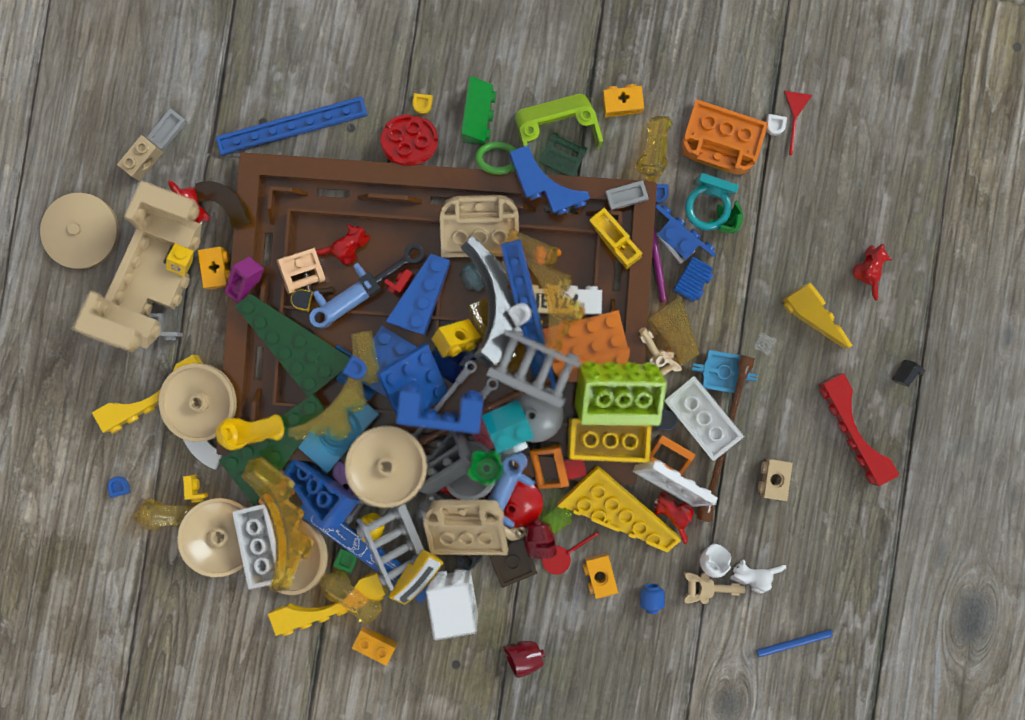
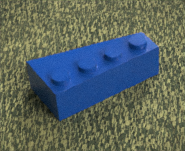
M430 254L386 322L425 336L451 264L450 260Z
M293 459L282 473L321 528L338 529L360 501V499L309 461Z

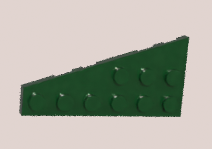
M249 294L235 305L237 310L308 397L313 393L315 394L339 375L351 359L252 294Z
M314 393L280 416L284 424V435L280 440L265 439L260 442L247 444L241 449L232 450L219 459V462L253 506L257 504L324 412L325 407Z

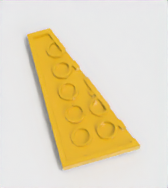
M598 465L557 502V507L567 508L576 515L586 516L591 521L617 532L622 531L631 538L641 539L646 544L667 553L681 541V537Z

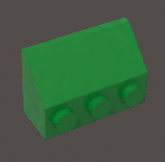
M469 76L461 135L463 143L484 145L486 140L490 141L491 129H488L489 122H493L494 110H491V104L495 103L497 92L493 91L492 84L473 76Z

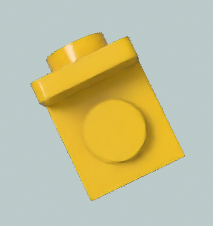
M196 474L183 476L185 500L191 499L192 503L202 502L203 498L209 496V492L197 493V490L200 488V482L196 478Z

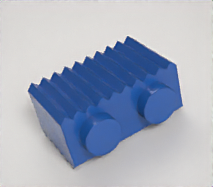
M692 257L672 292L691 303L699 300L704 292L702 287L705 283L708 284L714 275L711 273L713 268Z

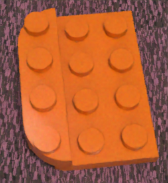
M696 99L682 138V153L695 162L731 174L744 175L752 168L759 157L768 123Z
M619 310L543 329L547 347L565 355L572 353L578 356V360L582 363L595 362L597 364H605L606 362H614L616 364H625L628 362L630 350L626 342ZM555 357L552 368L556 376L560 377L566 362ZM573 365L567 382L577 381L579 367Z

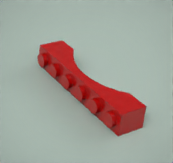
M838 373L819 383V392L823 399L828 401L830 413L836 416L839 422L837 423L838 428L847 436L848 440L846 442L850 449L855 451L857 463L866 471L865 477L867 481L880 487L900 476L891 458L881 455L872 449L858 432L852 414L853 389L845 374Z

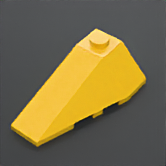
M811 282L799 286L782 300L785 303L783 306L787 312L792 313L843 349L853 346L843 329L839 325L834 324V315L823 307L826 302Z

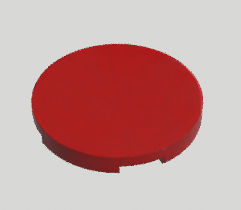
M411 114L397 116L386 123L380 137V143L383 153L389 160L399 165L414 166L426 162L434 155L438 146V134L434 125L426 118L422 119L411 116Z

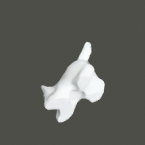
M742 560L733 568L735 574L730 576V580L743 585L750 584L752 591L759 594L765 593L772 588L773 574L785 570L786 565L768 570L750 569L747 567L745 560Z

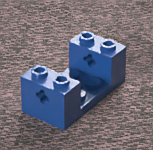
M408 383V386L405 385L401 389L397 424L479 434L484 395H480L479 391L469 390L468 393H464L460 416H457L456 412L439 414L437 410L425 409V412H423L424 388L420 387V384Z

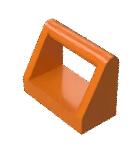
M659 434L650 450L649 462L660 461L653 456L662 444L685 457L678 470L681 474L680 476H682L696 454ZM665 464V467L669 470H675L672 467Z
M560 444L529 451L538 489L569 486ZM554 453L559 479L544 482L538 455Z

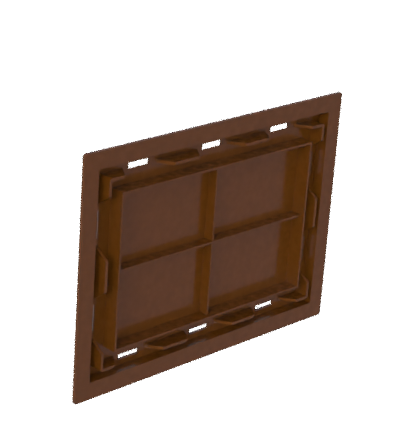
M241 152L239 157L237 194L248 209L251 224L237 229L234 228L231 270L233 265L250 256L264 269L260 281L252 287L247 296L249 294L254 295L331 346L336 347V345H339L359 359L362 358L378 330L383 326L416 347L427 344L448 390L456 382V378L465 368L466 362L474 360L477 364L476 370L469 374L437 412L439 414L456 412L457 416H460L464 393H468L469 390L481 392L490 378L487 375L489 369L474 357L485 335L489 314L485 285L479 271L469 257H442L450 260L451 264L425 336L386 322L404 293L401 295L397 292L395 295L386 289L388 285L384 283L385 280L379 283L382 291L372 298L369 297L332 322L329 327L321 329L314 326L310 322V313L314 309L320 308L315 297H312L309 312L296 309L291 303V296L294 292L288 294L286 291L285 283L276 260L315 248L316 251L331 246L332 243L348 233L347 224H350L351 226L364 228V235L370 236L369 241L364 246L355 250L357 258L350 265H343L331 253L317 255L325 281L311 284L312 290L333 286L334 294L322 295L326 302H328L359 281L360 277L353 267L356 263H359L366 273L370 272L376 277L401 260L408 245L414 243L420 245L425 253V259L420 265L408 263L386 278L396 285L397 282L395 280L401 271L404 272L407 269L415 275V278L430 254L441 257L440 213L443 205L431 204V197L506 196L514 201L518 209L519 239L522 242L532 285H538L539 289H547L549 285L558 286V289H566V286H578V290H586V286H597L598 290H602L601 314L619 310L626 342L630 350L628 362L645 364L646 343L641 341L639 330L643 327L647 329L657 183L643 181L649 198L648 201L611 211L605 192L639 181L545 174L560 186L576 191H588L590 199L586 201V205L577 209V214L563 213L557 215V213L544 212V206L548 204L543 192L541 197L531 200L530 197L525 199L515 172L495 175L487 173L482 169L428 165L404 166L386 162ZM317 189L350 191V198L317 196ZM603 208L630 236V240L642 252V257L628 269L622 265L620 291H613L616 256L604 243L589 221ZM266 233H273L270 266H264ZM538 246H546V251L560 249L561 256L548 258V263L540 265L539 262L535 261L534 250H537ZM413 250L410 253V258L417 259L420 252ZM496 256L499 262L504 259L503 256ZM311 269L291 276L292 282L302 279L301 274L309 273V276L315 275V270ZM509 284L507 288L509 290H512L511 285ZM301 287V288L295 289V291H297V290H304V288ZM229 296L223 373L231 381L236 394L237 407L234 418L254 422L269 418L274 414L282 416L308 396L237 310L235 305L238 303ZM321 313L317 316V322L323 323L325 321V314ZM539 314L541 321H543V329L597 316ZM470 319L481 336L476 344V348L469 352H460L453 357L450 355L443 358L432 341V337L438 328ZM517 342L506 369L512 375L518 373L527 352L525 343ZM257 346L264 347L261 380H255ZM501 359L498 361V363H497L494 367H496L497 365L500 364ZM472 363L467 365L468 369H474ZM530 365L525 374V381L528 382L534 379ZM554 373L555 380H556V384H557L559 377H557L556 374ZM338 375L315 393L325 407V410L314 425H317L324 418L332 406L349 389L336 380ZM491 380L489 382V385L495 386L496 382L494 380ZM499 381L498 387L492 390L483 401V406H487V404L501 397L503 398V396L505 397V395L517 389ZM566 381L562 391V397L566 398L563 405V423L554 436L545 440L547 442H561L563 460L567 459L569 418L579 419L574 406L577 381ZM376 392L369 401L361 397L379 413L363 433L373 428L390 426L400 428L412 434L420 427L397 424L396 414L388 398L381 393ZM439 402L428 409H434ZM529 413L530 418L536 417L535 413ZM425 427L422 433L435 432L438 428ZM464 432L468 441H474L472 433ZM217 440L216 453L218 455H226L232 451L223 447ZM428 441V443L421 445L425 456L431 455L438 448L436 445L440 441ZM298 447L289 458V460L313 461ZM526 448L519 451L527 458V466L522 471V474L527 477H535L529 451L539 448ZM349 450L342 456V458L339 461L346 464V458ZM554 453L538 455L543 478L559 479ZM584 460L587 475L598 465L619 484L634 485L637 482V474L632 471L638 462ZM514 461V466L518 467V463ZM579 477V478H574V479H569V480L581 481L584 477Z

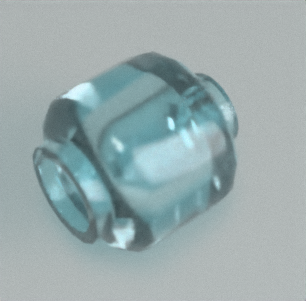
M473 262L460 269L459 278L467 290H475L477 292L485 287L480 273Z

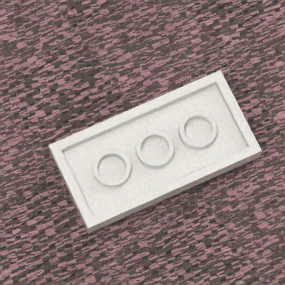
M695 376L664 400L713 461L745 437Z
M660 461L644 462L634 466L632 472L692 507L716 504L717 497L712 495L710 490L698 487L696 482L681 477L678 471L669 470Z

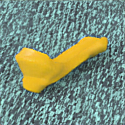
M277 414L254 422H247L238 418H226L216 427L215 434L219 444L228 450L243 448L247 444L260 442L265 439L280 440L284 435V424L281 417Z

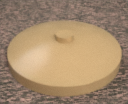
M70 193L58 198L48 207L41 221L40 236L44 249L54 261L73 269H89L100 265L111 256L118 243L119 224L111 207L100 198L87 193Z
M196 363L179 367L166 378L160 390L159 410L165 425L176 436L187 441L203 442L216 438L215 430L219 423L226 418H234L236 413L237 399L231 381L223 372L211 365Z
M390 426L373 428L363 433L352 444L346 458V476L350 487L360 499L377 507H395L410 500L420 490L427 471L426 456L417 439L405 430Z
M216 498L199 503L185 515L179 526L177 543L181 557L191 569L205 576L223 577L233 574L244 567L232 513L246 509L244 506L233 500Z
M287 516L283 517L282 521L295 578L269 586L282 594L297 595L312 589L322 579L327 567L328 553L325 540L315 526L301 517Z

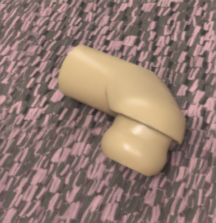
M504 525L506 538L510 541L525 537L526 529L524 527L509 529Z

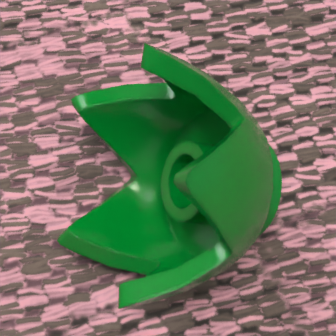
M737 200L734 202L728 220L724 225L717 228V231L733 234L740 230L743 223V212ZM717 204L718 219L724 209V205ZM710 219V220H708V221H709V223H710V222H714V221H716V220Z
M489 451L487 453L473 452L471 466L468 468L467 474L481 485L493 484L503 474L504 469L500 456L496 451ZM485 466H490L489 472L483 471Z

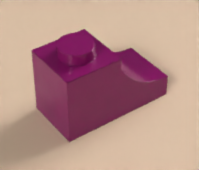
M250 256L233 265L225 293L236 303H239L247 296L252 287L260 281L264 268Z

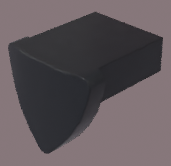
M903 360L892 380L897 384L909 387L917 374L920 376L924 375L925 369L914 361Z

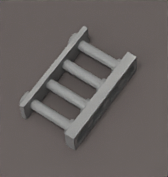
M515 328L506 330L504 335L511 337L500 364L496 367H490L487 375L562 408L566 401V398L562 397V391L573 365L581 366L582 362L578 360L579 357L572 353L565 355L524 337L523 332ZM520 341L529 345L518 373L512 375L507 372L508 369L506 368L517 342ZM536 349L547 353V356L536 382L533 381L532 384L525 381V374ZM556 357L566 363L555 389H552L550 392L544 389L543 384Z
M404 503L391 509L390 513L367 525L360 518L356 520L359 526L356 530L361 539H365L380 575H378V579L382 586L386 585L390 591L394 589L390 580L402 574L409 563L414 564L420 552L424 549ZM395 518L399 519L401 524L398 525L397 529L375 541L372 540L369 532ZM402 534L406 535L407 540L405 544L382 557L379 556L377 548ZM408 550L413 551L414 556H412L411 560L388 573L386 572L383 564Z

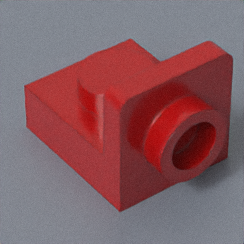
M407 269L404 272L401 271L395 280L397 282L396 285L385 279L384 283L388 285L386 289L395 295L397 292L402 295L415 275Z

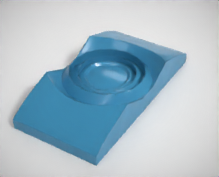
M349 388L332 406L324 418L311 430L298 448L324 471L329 473L379 413Z

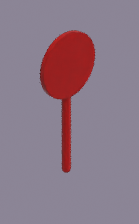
M595 532L568 551L561 546H556L557 554L554 557L542 559L545 570L555 575L564 573L571 563L570 553L598 536L599 532Z

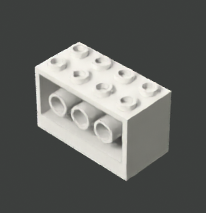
M457 568L452 573H447V571L437 572L427 589L435 640L476 633L478 610L471 570Z

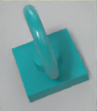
M701 173L694 182V185L698 187L692 190L687 197L685 212L687 218L695 227L702 230H714L724 225L731 213L729 197L737 193L739 185ZM701 193L721 198L723 201V213L714 222H702L693 212L694 200Z

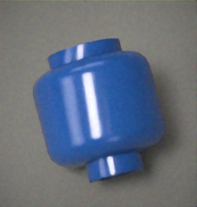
M650 583L644 585L639 592L640 606L642 609L647 610L649 614H657L665 606V591L658 584Z

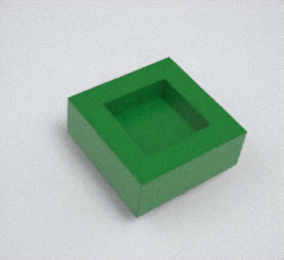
M341 548L333 567L351 574L358 557L345 548Z

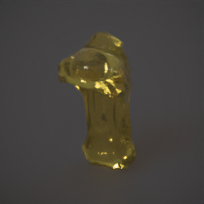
M655 116L648 121L647 149L635 164L636 170L645 175L647 181L657 182L668 165L666 158L667 134L673 125L669 116Z
M147 498L139 505V509L135 511L133 518L136 523L141 524L147 530L159 529L162 526H180L185 515L198 505L199 502L186 506L164 505L157 500Z
M344 570L332 571L330 574H324L321 577L320 586L323 589L325 598L344 606L361 623H370L383 610L379 600L365 597L351 585Z

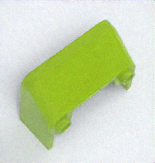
M575 94L519 110L515 115V123L522 147L527 146V142L538 138L540 125L576 116L580 125L591 126L597 149L601 148L603 138L596 113L588 98L583 94Z

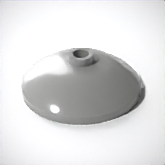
M549 387L545 388L546 390H548V391H550V392H551V390H552V389L549 388ZM528 393L507 402L509 404L519 400L535 438L528 442L548 440L557 433L563 423V407L559 408ZM529 413H535L536 417L530 418Z
M468 441L472 452L480 451L487 453L491 451L481 443ZM485 466L483 471L489 472L490 466ZM466 473L448 484L446 488L458 499L478 500L490 492L495 482L484 486L473 480Z

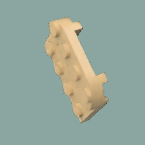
M502 195L455 196L446 200L440 213L441 257H468L460 247L471 236L479 240L483 247L495 256H503L500 244L519 239V215L514 201Z
M495 500L431 501L424 518V528L430 552L434 555H507L508 545L503 524L504 513L499 507V503Z

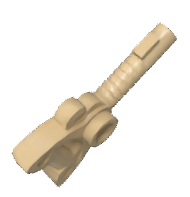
M645 327L639 330L641 341L646 343L652 354L648 359V363H653L658 368L662 367L660 371L663 376L672 370L675 372L682 370L681 366L672 359L674 354L671 350L666 352L664 350L658 351L652 340L654 337L650 330L647 331Z
M684 572V576L688 580V594L683 598L684 603H693L700 600L701 603L707 604L709 598L713 597L714 592L731 593V595L739 596V593H745V586H740L739 583L714 585V581L705 572L701 573L700 576L695 573ZM696 582L700 583L698 594H696Z

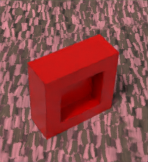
M564 459L568 480L587 476L584 460Z

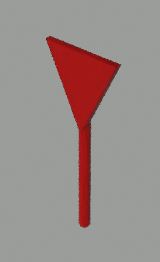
M784 91L793 114L789 155H792L797 117L812 95Z

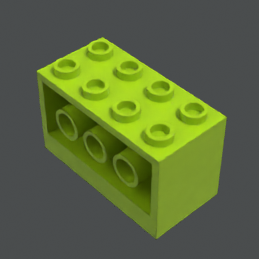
M582 363L578 371L574 404L581 425L660 426L667 382L658 366L653 363Z

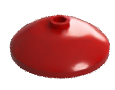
M520 481L517 482L504 508V516L515 523L513 528L526 527L540 516L543 508V497L537 485L534 483L533 487H530ZM490 490V492L486 495V500L488 499V497H489V495H490V493H491V490Z

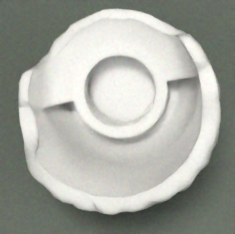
M711 544L700 555V566L705 574L710 577H722L731 568V554L721 545Z

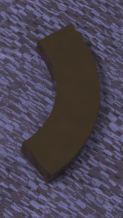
M213 181L195 183L198 202L213 201L222 206L229 216L232 228L237 229L251 224L250 215L245 203L241 201L237 192L232 188Z

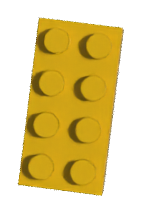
M569 418L567 458L649 463L651 425H581L579 419Z

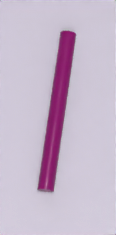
M654 226L652 258L661 303L668 300Z

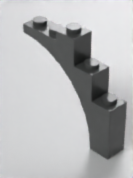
M471 236L460 248L468 255L480 273L488 298L489 314L485 335L474 357L489 369L495 366L502 358L511 337L504 335L505 331L512 330V328L520 331L522 329L516 327L513 320L508 318L509 313L507 310L515 306L512 290L507 288L510 281L504 259L499 262L493 253L486 250L479 240Z

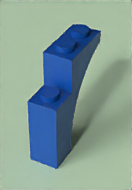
M529 145L509 153L525 199L530 197L531 200L541 197L543 192L551 214L555 212L557 215L568 212L567 208L575 206V208L582 207L590 199L588 191H576L565 188L547 177L534 160Z

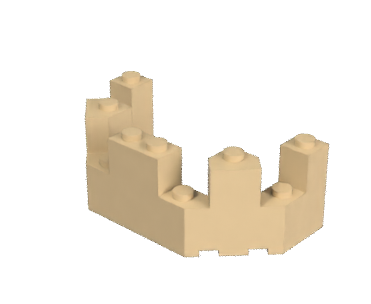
M140 182L124 216L136 228L132 240L106 297L103 298L99 294L90 291L74 325V330L94 340L132 353L139 346L147 349L156 340L161 332V323L147 317L152 311V303L154 302L175 310L176 306L181 303L183 289L187 288L190 281L188 273L183 277L166 270V261L175 243L193 251L199 247L202 224L193 221L199 213V206L194 200L149 183Z

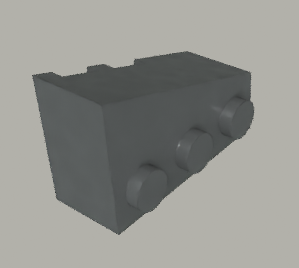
M450 430V434L446 439L436 445L438 448L431 455L426 456L427 471L419 491L431 496L467 473L468 468L471 466L473 452L464 432Z

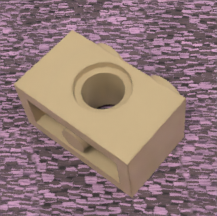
M141 135L117 165L131 177L141 181L164 152Z
M765 458V462L761 464L762 481L758 484V492L761 497L782 501L788 500L792 462ZM776 474L778 476V481L775 484H772L770 478L772 475Z

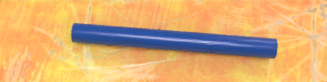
M831 629L761 648L756 650L758 657H763L833 637Z

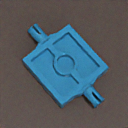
M707 350L704 364L692 363V366L695 367H691V371L702 372V385L704 388L734 393L738 382V360L740 355ZM748 373L745 380L756 382L757 378L752 377H757V374Z

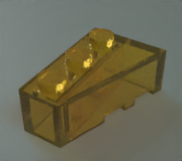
M681 296L648 318V322L667 349L673 352L674 358L680 366L686 364L699 354Z

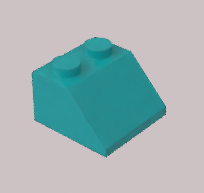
M519 400L482 415L498 454L535 438Z

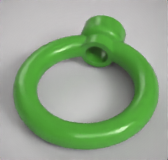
M489 142L477 150L475 161L483 171L495 175L514 171L512 163L503 167L488 165L483 160L484 153L490 150L501 149L509 153L516 150L511 144Z

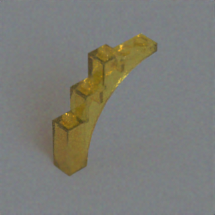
M510 229L505 242L521 239L527 265L536 275L544 290L549 312V330L545 346L560 352L563 347L562 339L564 334L566 335L571 327L569 322H578L579 319L583 318L586 310L584 308L585 303L565 295V291L567 292L571 286L572 281L570 279L572 275L551 267L558 257L557 247Z
M371 330L351 334L353 356L366 364L367 372L365 376L361 379H353L348 376L341 393L330 407L311 421L288 429L289 437H295V440H302L308 438L307 434L315 433V436L327 434V430H330L331 437L336 436L337 440L348 438V434L353 433L348 409H351L352 412L364 410L363 406H367L363 382L370 385L378 383L379 379L376 373L380 371V366Z
M263 457L248 461L242 478L253 487L261 498L273 526L276 542V561L270 589L274 592L289 590L296 569L299 566V561L308 558L314 541L298 529L302 523L304 511L288 500L292 495L295 483Z

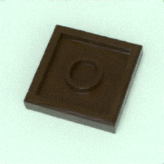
M524 538L507 543V555H489L502 588L538 574L532 558L527 556Z

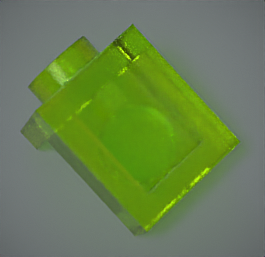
M556 507L542 519L545 523L550 524L552 532L555 534L567 524L573 522L571 519L573 514L567 508Z

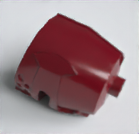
M541 519L533 520L531 525L526 526L525 549L528 557L550 559L557 554L556 539L550 524L541 522Z
M520 641L518 646L516 644L503 646L507 661L517 678L530 675L544 665V650H540L536 642Z

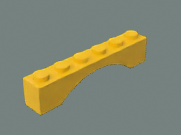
M191 355L177 363L174 370L184 365L203 364L199 355ZM160 390L140 402L132 404L108 403L92 412L103 433H116L122 429L121 426L123 424H131L139 419V415L153 412L156 409L155 406L159 404Z
M375 571L362 576L349 594L333 604L309 608L289 603L271 610L268 616L275 636L280 634L287 636L294 632L293 629L300 627L302 630L310 627L311 623L317 620L321 623L330 619L329 616L337 614V616L347 613V609L352 607L359 609L366 606L368 601L373 600V603L384 599L388 591L386 586H382L378 579L380 573Z

